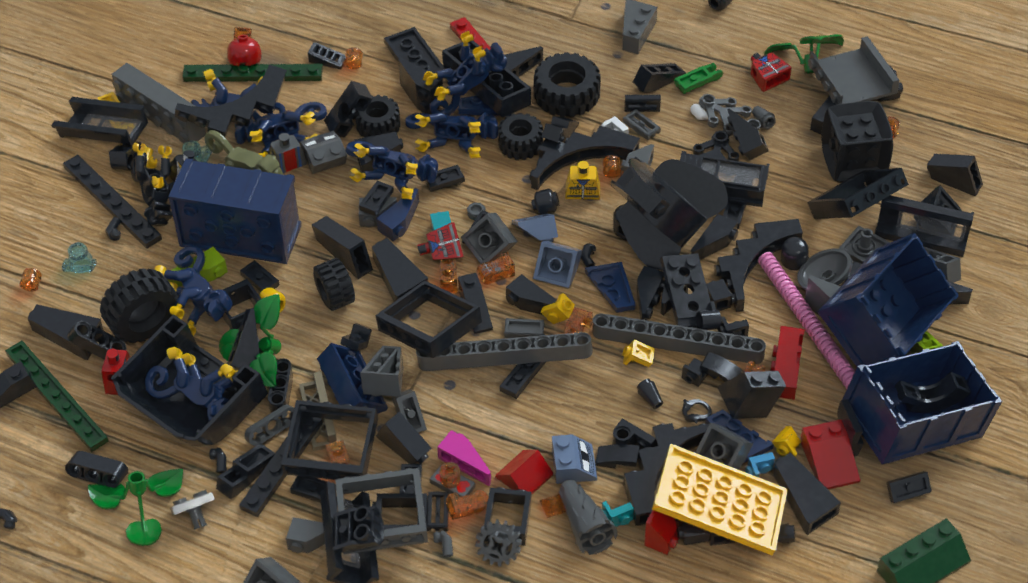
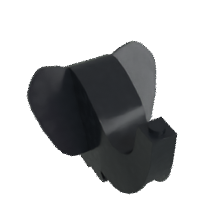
M635 156V158L629 159L630 167L616 182L610 181L611 186L627 200L619 212V223L628 243L638 258L646 266L662 270L660 262L662 256L680 255L682 247L708 218L715 216L725 209L728 204L727 190L719 178L698 166L671 159L664 161L654 170Z

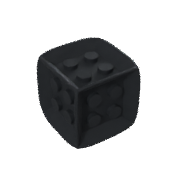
M861 101L831 106L826 110L821 134L822 151L829 173L834 181L844 182L866 170L889 169L893 153V134L884 108L879 102Z

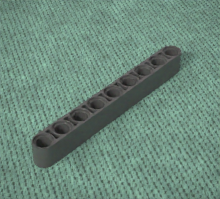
M597 314L593 318L592 334L594 337L602 340L630 344L635 339L653 348L706 356L708 352H711L727 360L759 364L763 362L765 357L766 343L759 338L609 314Z
M585 332L455 342L434 358L416 350L419 368L423 371L586 359L593 353L591 336Z

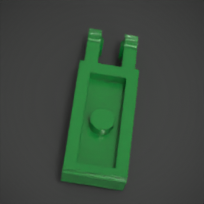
M711 63L675 78L674 84L685 94L709 82L717 81L723 76V72L721 70L716 71L717 66Z

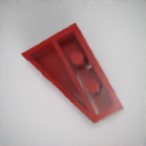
M788 326L780 327L778 346L774 345L772 357H776V361L771 362L770 371H779L786 384V388L779 398L795 400L805 329Z

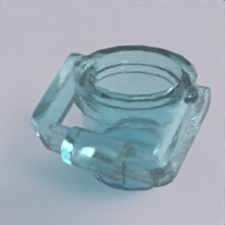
M193 140L185 142L182 146V154L186 150H191L195 153L194 158L199 162L207 163L212 153L207 146L200 147V144Z
M80 242L73 243L68 248L69 258H66L62 263V269L64 272H92L97 264V260L93 259L85 244Z

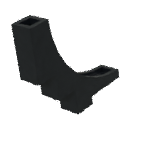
M269 64L263 78L246 95L235 101L210 107H196L177 103L175 117L183 122L195 123L198 127H207L208 131L215 130L226 137L231 122L238 126L249 127L255 109H258L261 113L273 114L287 70Z
M599 126L598 130L593 132L592 137L572 132L571 136L566 138L565 143L545 138L543 143H540L538 146L537 154H539V159L535 170H532L529 176L531 188L538 190L553 173L579 161L599 158L626 160L628 153L639 149L640 138L603 126Z
M799 219L755 223L754 230L751 232V239L736 240L733 255L718 257L717 265H714L715 276H718L719 280L723 279L732 295L731 305H734L736 312L744 310L745 296L743 286L747 276L758 264L759 257L766 252L774 253L781 250L784 241L788 238H802L803 232Z
M673 423L659 424L652 427V436L656 438L655 447H646L638 450L640 471L634 470L624 473V488L628 502L634 508L633 520L635 526L646 524L653 510L655 490L661 477L670 444L686 450L699 446L709 424L703 423L698 426L681 427L675 430Z

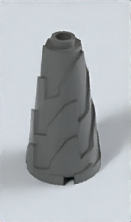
M574 480L564 481L561 484L559 495L565 506L579 550L582 553L588 551L589 555L606 550L613 544L611 541L612 537L617 538L618 533L614 523L608 519L602 509L586 494L580 484L578 485Z

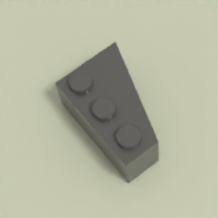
M382 346L360 372L363 394L401 397L404 370L401 347Z

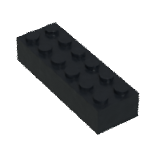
M475 41L469 42L471 53L473 49L480 46ZM463 42L442 50L443 66L445 69L451 68L455 71L463 63L460 58L461 44ZM506 67L501 72L490 71L484 81L470 89L472 93L502 118L531 105V87Z

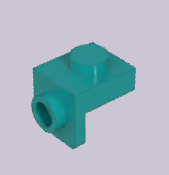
M606 501L602 502V511L614 523L615 527L627 525L633 520L634 508L630 502L612 510Z

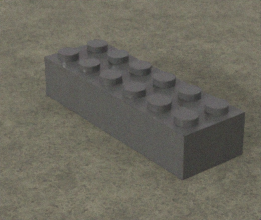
M128 63L111 74L116 96L120 103L144 105L143 111L147 119L189 146H193L205 136V127H198L195 123L183 122L175 117L177 103L195 106Z

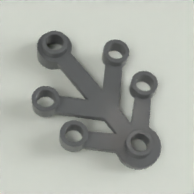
M704 94L698 102L707 112L709 118L707 124L709 127L715 128L719 123V118L715 116L714 111L720 114L724 126L723 131L728 136L733 135L734 127L730 125L727 119L729 116L727 109L730 108L736 114H741L743 117H749L752 111L749 106L735 107L737 101L732 97L715 99L711 94ZM749 119L747 121L758 131L760 130L761 123L758 120Z

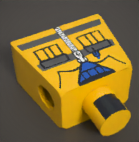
M580 161L578 166H571L566 180L565 199H600V181L597 167L589 166V163L586 161Z

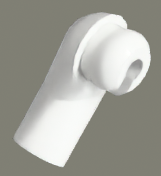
M699 104L691 106L690 111L697 120L709 119L707 112Z

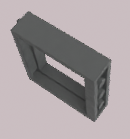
M407 468L400 471H386L384 473L365 474L363 476L344 477L335 480L338 512L345 510L344 494L414 484L419 525L384 529V541L380 546L374 545L363 549L349 550L343 552V554L428 543L419 468Z

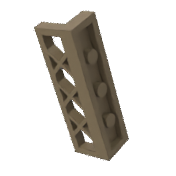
M321 371L314 372L315 381L299 384L302 401L328 402ZM316 388L317 390L313 396L305 393L307 389ZM321 418L324 423L311 440L314 451L338 446L332 419ZM320 434L328 438L326 442L316 443V439Z

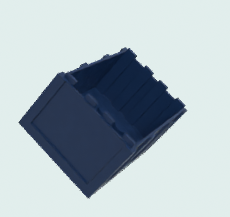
M186 158L168 196L179 246H198L203 251L214 247L221 254L287 264L302 226L299 220L294 188L295 176L292 174L281 175L262 172V170L258 169L250 170L231 167L220 163H205Z
M913 233L877 248L820 308L818 313L857 367L863 364L870 365L887 361L891 357L899 358L905 356L915 343L920 342L923 338L922 335L934 321L939 320L942 316L941 313L959 295L954 287L949 285L942 270L938 269L933 257L926 252L916 233Z
M959 341L931 350L929 348L924 349L919 353L899 358L891 357L887 361L870 365H859L842 399L849 400L863 430V437L882 465L982 438L1003 402L995 391L990 388L985 377L977 370L974 362L966 355ZM950 372L965 377L971 391L967 397L951 407L936 412L916 413L909 411L907 404L900 401L895 384L901 380L918 387L929 386L937 383Z

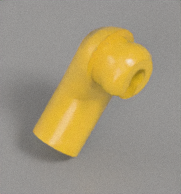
M147 147L145 152L147 155L146 167L154 169L157 167L158 161L152 157L153 149Z

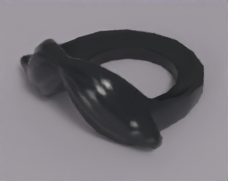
M700 399L683 400L682 414L687 422L697 424L698 422L706 421V417L712 413L711 407ZM695 404L703 405L708 411L705 415H687V412Z

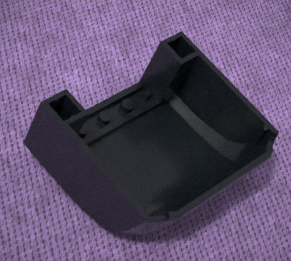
M174 314L111 377L120 398L177 439L191 446L198 447L213 445L223 440L268 394L260 373L244 364L232 376L234 385L226 389L222 395V398H227L229 401L210 421L207 416L208 408L196 405L183 393H177L167 399H157L150 396L145 388V378L148 371L154 366H162L169 373L168 381L164 386L156 384L160 377V374H157L154 379V388L157 391H162L174 386L173 380L177 376V369L174 364L175 359L170 360L167 355L168 348L176 347L182 351V354L189 353L194 355L196 358L194 364L198 366L202 378L215 370L220 371V367L224 364L198 346L188 324ZM223 375V376H222V379L218 380L217 382H215V383H213V384L218 383L219 381L225 379L226 377Z

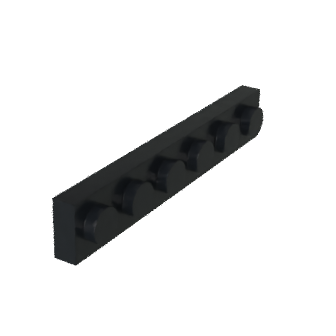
M303 417L294 455L295 459H299L322 426L323 421L321 418ZM287 438L239 504L241 510L258 517L287 476L283 474L281 467Z

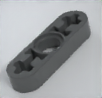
M288 404L283 405L248 427L244 435L245 440L257 446L289 427L294 407ZM290 411V413H289V416H290V417H289V418H286L287 412ZM275 420V427L272 430H268V423ZM256 432V433H257V434H256V439H253V437H254V434H253V433Z

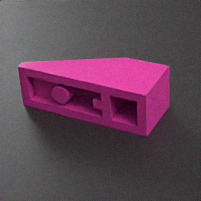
M451 430L437 446L438 459L489 486L491 484V471L471 442L463 434Z

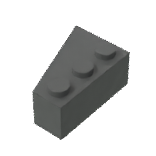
M635 0L625 1L622 50L639 54L657 22L656 6Z

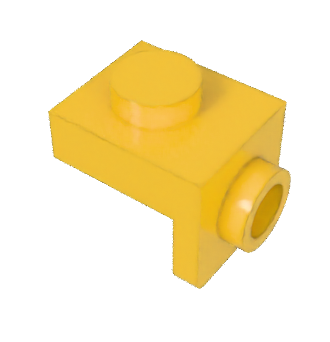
M562 293L559 295L557 302L544 306L541 313L552 324H556L570 318L575 304Z

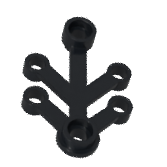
M717 131L712 136V140L693 146L694 155L726 159L720 152L721 148H723L728 154V160L739 161V153L735 152L729 145V136L724 131ZM714 146L713 150L704 153L705 149Z

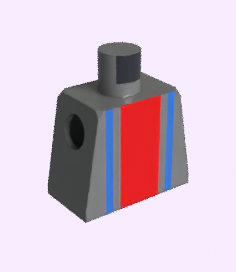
M282 133L279 135V140L270 144L269 155L276 156L283 173L307 165L302 148L294 135L289 136L287 133Z

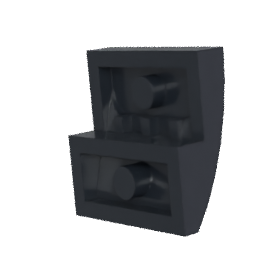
M841 400L837 411V418L842 420L846 429L853 455L858 456L864 445L861 438L863 430L849 400Z

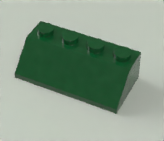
M946 518L880 557L877 572L886 583H937L970 563L971 559L961 533Z

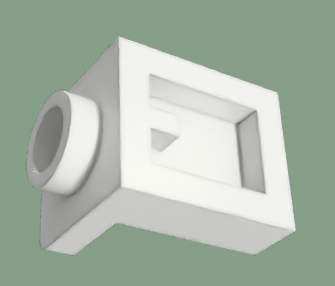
M615 116L606 120L601 125L629 134V128Z

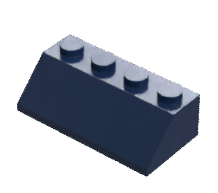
M330 343L317 360L339 405L350 404L357 407L367 406L368 408H376L377 414L386 411L388 406L382 395L372 396L363 394L360 372L365 368L366 363L360 351Z

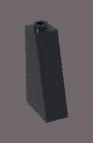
M328 216L312 224L316 240L335 258H338L345 268L357 279L373 270L365 241Z
M388 238L372 246L373 260L394 302L424 280L428 282V277Z
M36 304L28 316L32 331L84 360H88L92 353L71 343L67 336L68 331L79 321H85L104 331L101 319L38 304Z
M791 453L784 457L781 456L775 461L773 476L779 486L788 489L786 499L807 535L839 514L841 502Z

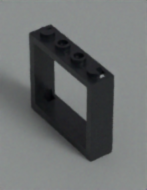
M902 168L866 170L807 203L814 219L852 218L909 184ZM850 207H854L856 211L852 213Z
M425 280L375 315L378 331L431 358L436 357L482 323L480 306ZM427 300L461 316L434 337L399 321Z
M296 400L281 461L283 474L330 480L367 474L378 423L376 408ZM303 417L369 423L360 465L295 459L294 455Z

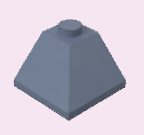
M547 213L511 220L514 226L533 238L542 240V242L554 241L553 238L558 237L555 217L552 214Z

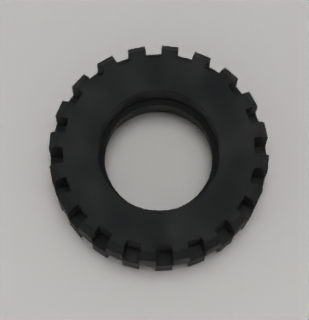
M564 52V54L557 53L553 57H547L545 61L543 60L538 64L534 71V98L536 103L544 111H549L554 116H570L571 118L575 117V115H583L585 111H590L600 98L601 76L599 69L593 61L588 60L585 56H579L577 53L569 54V52ZM560 83H574V84H576V86H573V87H561V86H558L557 84H560Z
M143 268L120 276L118 281H114L111 287L107 288L104 293L105 297L101 299L100 313L103 320L114 336L124 342H144L150 338L172 316L169 310L172 306H176L175 303L178 299L177 292L161 272Z

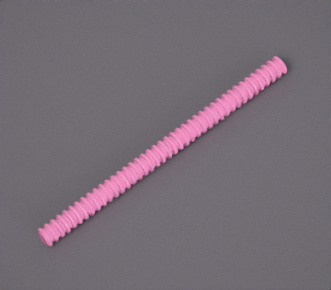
M766 252L762 254L758 259L759 265H761V268L772 281L782 298H784L793 314L796 315V318L805 328V331L814 341V344L823 354L833 371L836 372L839 380L842 381L847 390L855 373L852 365L849 364V361L832 337H830V334L827 333V330L818 320V317L809 307L799 290L794 286L785 270L779 265L773 253Z

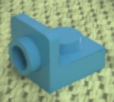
M773 453L749 457L748 465L745 467L746 473L759 478V473L764 474L773 470L775 461Z

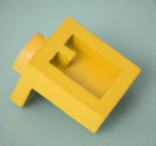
M634 339L629 346L626 345L623 349V364L627 365L632 360L650 367L653 364L655 348Z
M785 426L772 443L779 455L784 457L791 453L796 457L797 452L795 449L801 443V440L792 426Z

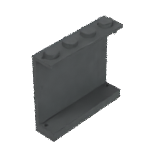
M868 36L861 38L860 49L823 59H818L817 55L810 51L808 66L813 70L817 80H820L824 90L828 92L832 102L836 105L871 101L898 93V77Z

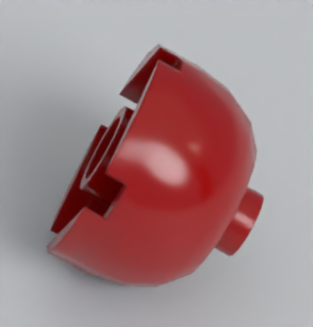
M239 35L238 38L233 39L228 45V62L236 66H240V63H245V66L260 62L262 54L259 43L247 35Z

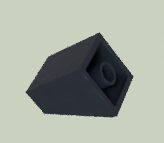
M779 371L743 372L719 385L718 390L732 419L766 418L786 388V384Z

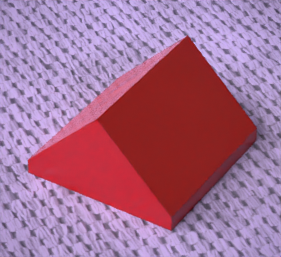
M523 450L502 468L495 477L511 490L522 489L533 494L553 476V471L539 450Z

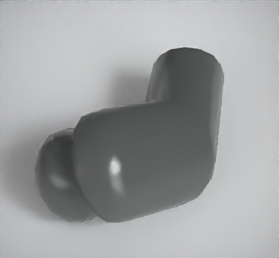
M444 530L434 532V542H441L443 557H452V538Z

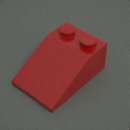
M841 419L802 428L801 446L814 476L828 490L860 483L849 436Z

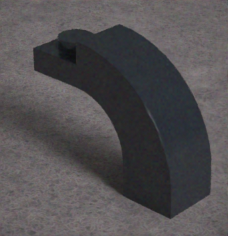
M950 372L943 379L929 386L918 387L901 380L895 384L900 401L907 404L909 411L916 413H930L946 409L957 404L971 393L965 377Z

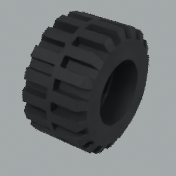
M372 95L373 99L364 112L355 110L356 129L361 137L364 136L365 138L391 132L398 133L400 128V112L398 104L394 102V99H388V96Z
M514 113L511 116H506L505 120H501L498 126V145L502 154L508 155V158H515V160H526V158H533V155H537L538 146L540 143H543V126L540 120H536L535 116H530L527 113L526 115Z
M338 258L314 266L313 276L317 290L324 304L331 311L355 301V291L351 278L345 266Z

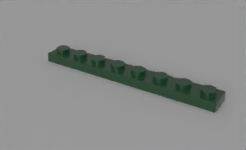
M233 64L184 65L182 77L183 82H208L203 72L212 69L216 78H219L221 82L258 81L265 75L269 64H253L245 66V64H240V66ZM270 64L287 70L284 81H322V64Z
M22 340L5 350L7 356L14 364L20 361L31 373L39 393L91 452L109 442L106 434Z

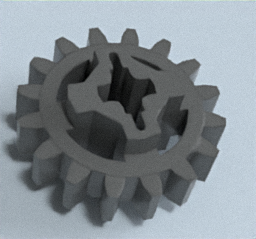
M496 519L494 525L488 521L487 528L485 526L481 527V533H477L476 536L478 540L475 543V547H480L477 554H484L483 561L489 559L490 565H493L495 561L501 567L503 561L509 565L510 558L516 560V553H520L521 550L519 546L522 544V539H517L520 532L513 531L514 525L508 527L506 520L503 524H500L499 519ZM489 534V540L485 543V537ZM512 543V549L508 551V546Z

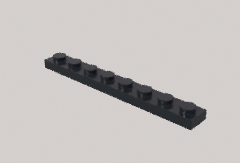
M79 155L63 163L64 169L114 217L119 218L121 224L146 249L162 240L161 234Z

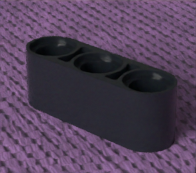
M85 321L77 322L67 334L71 343L104 360L109 349H127L126 344L121 339Z
M288 359L277 360L276 386L270 387L268 394L271 413L283 405H289L293 372L291 362Z
M77 451L65 465V471L71 477L111 488L118 487L129 471L126 464L121 461L84 451Z

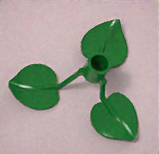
M840 34L807 36L800 39V44H810V51H813V44H817L815 55L818 58L820 44H838L843 46L844 38ZM791 43L774 44L769 46L764 52L765 56L775 51L794 49L800 64H804L805 74L814 73L808 66L810 54L804 55L805 58L803 59L796 45Z
M277 294L260 299L253 309L256 323L261 324L260 329L268 337L260 339L258 345L264 353L258 354L256 356L257 359L253 360L249 366L260 373L266 387L276 386L277 361L273 354H277L281 350V342L278 339H274V335L266 330L274 328L279 318L280 297ZM238 329L227 331L220 339L219 351L227 361Z
M183 468L159 472L152 475L149 479H145L144 473L135 471L129 474L126 488L121 483L116 488L100 484L88 485L89 496L96 506L102 509H112L119 506L120 499L124 500L130 490L138 498L141 521L131 523L126 529V536L134 544L149 546L160 538L162 529L156 519L145 521L141 495L146 491V487L150 492L155 491L161 497L175 495L182 487Z

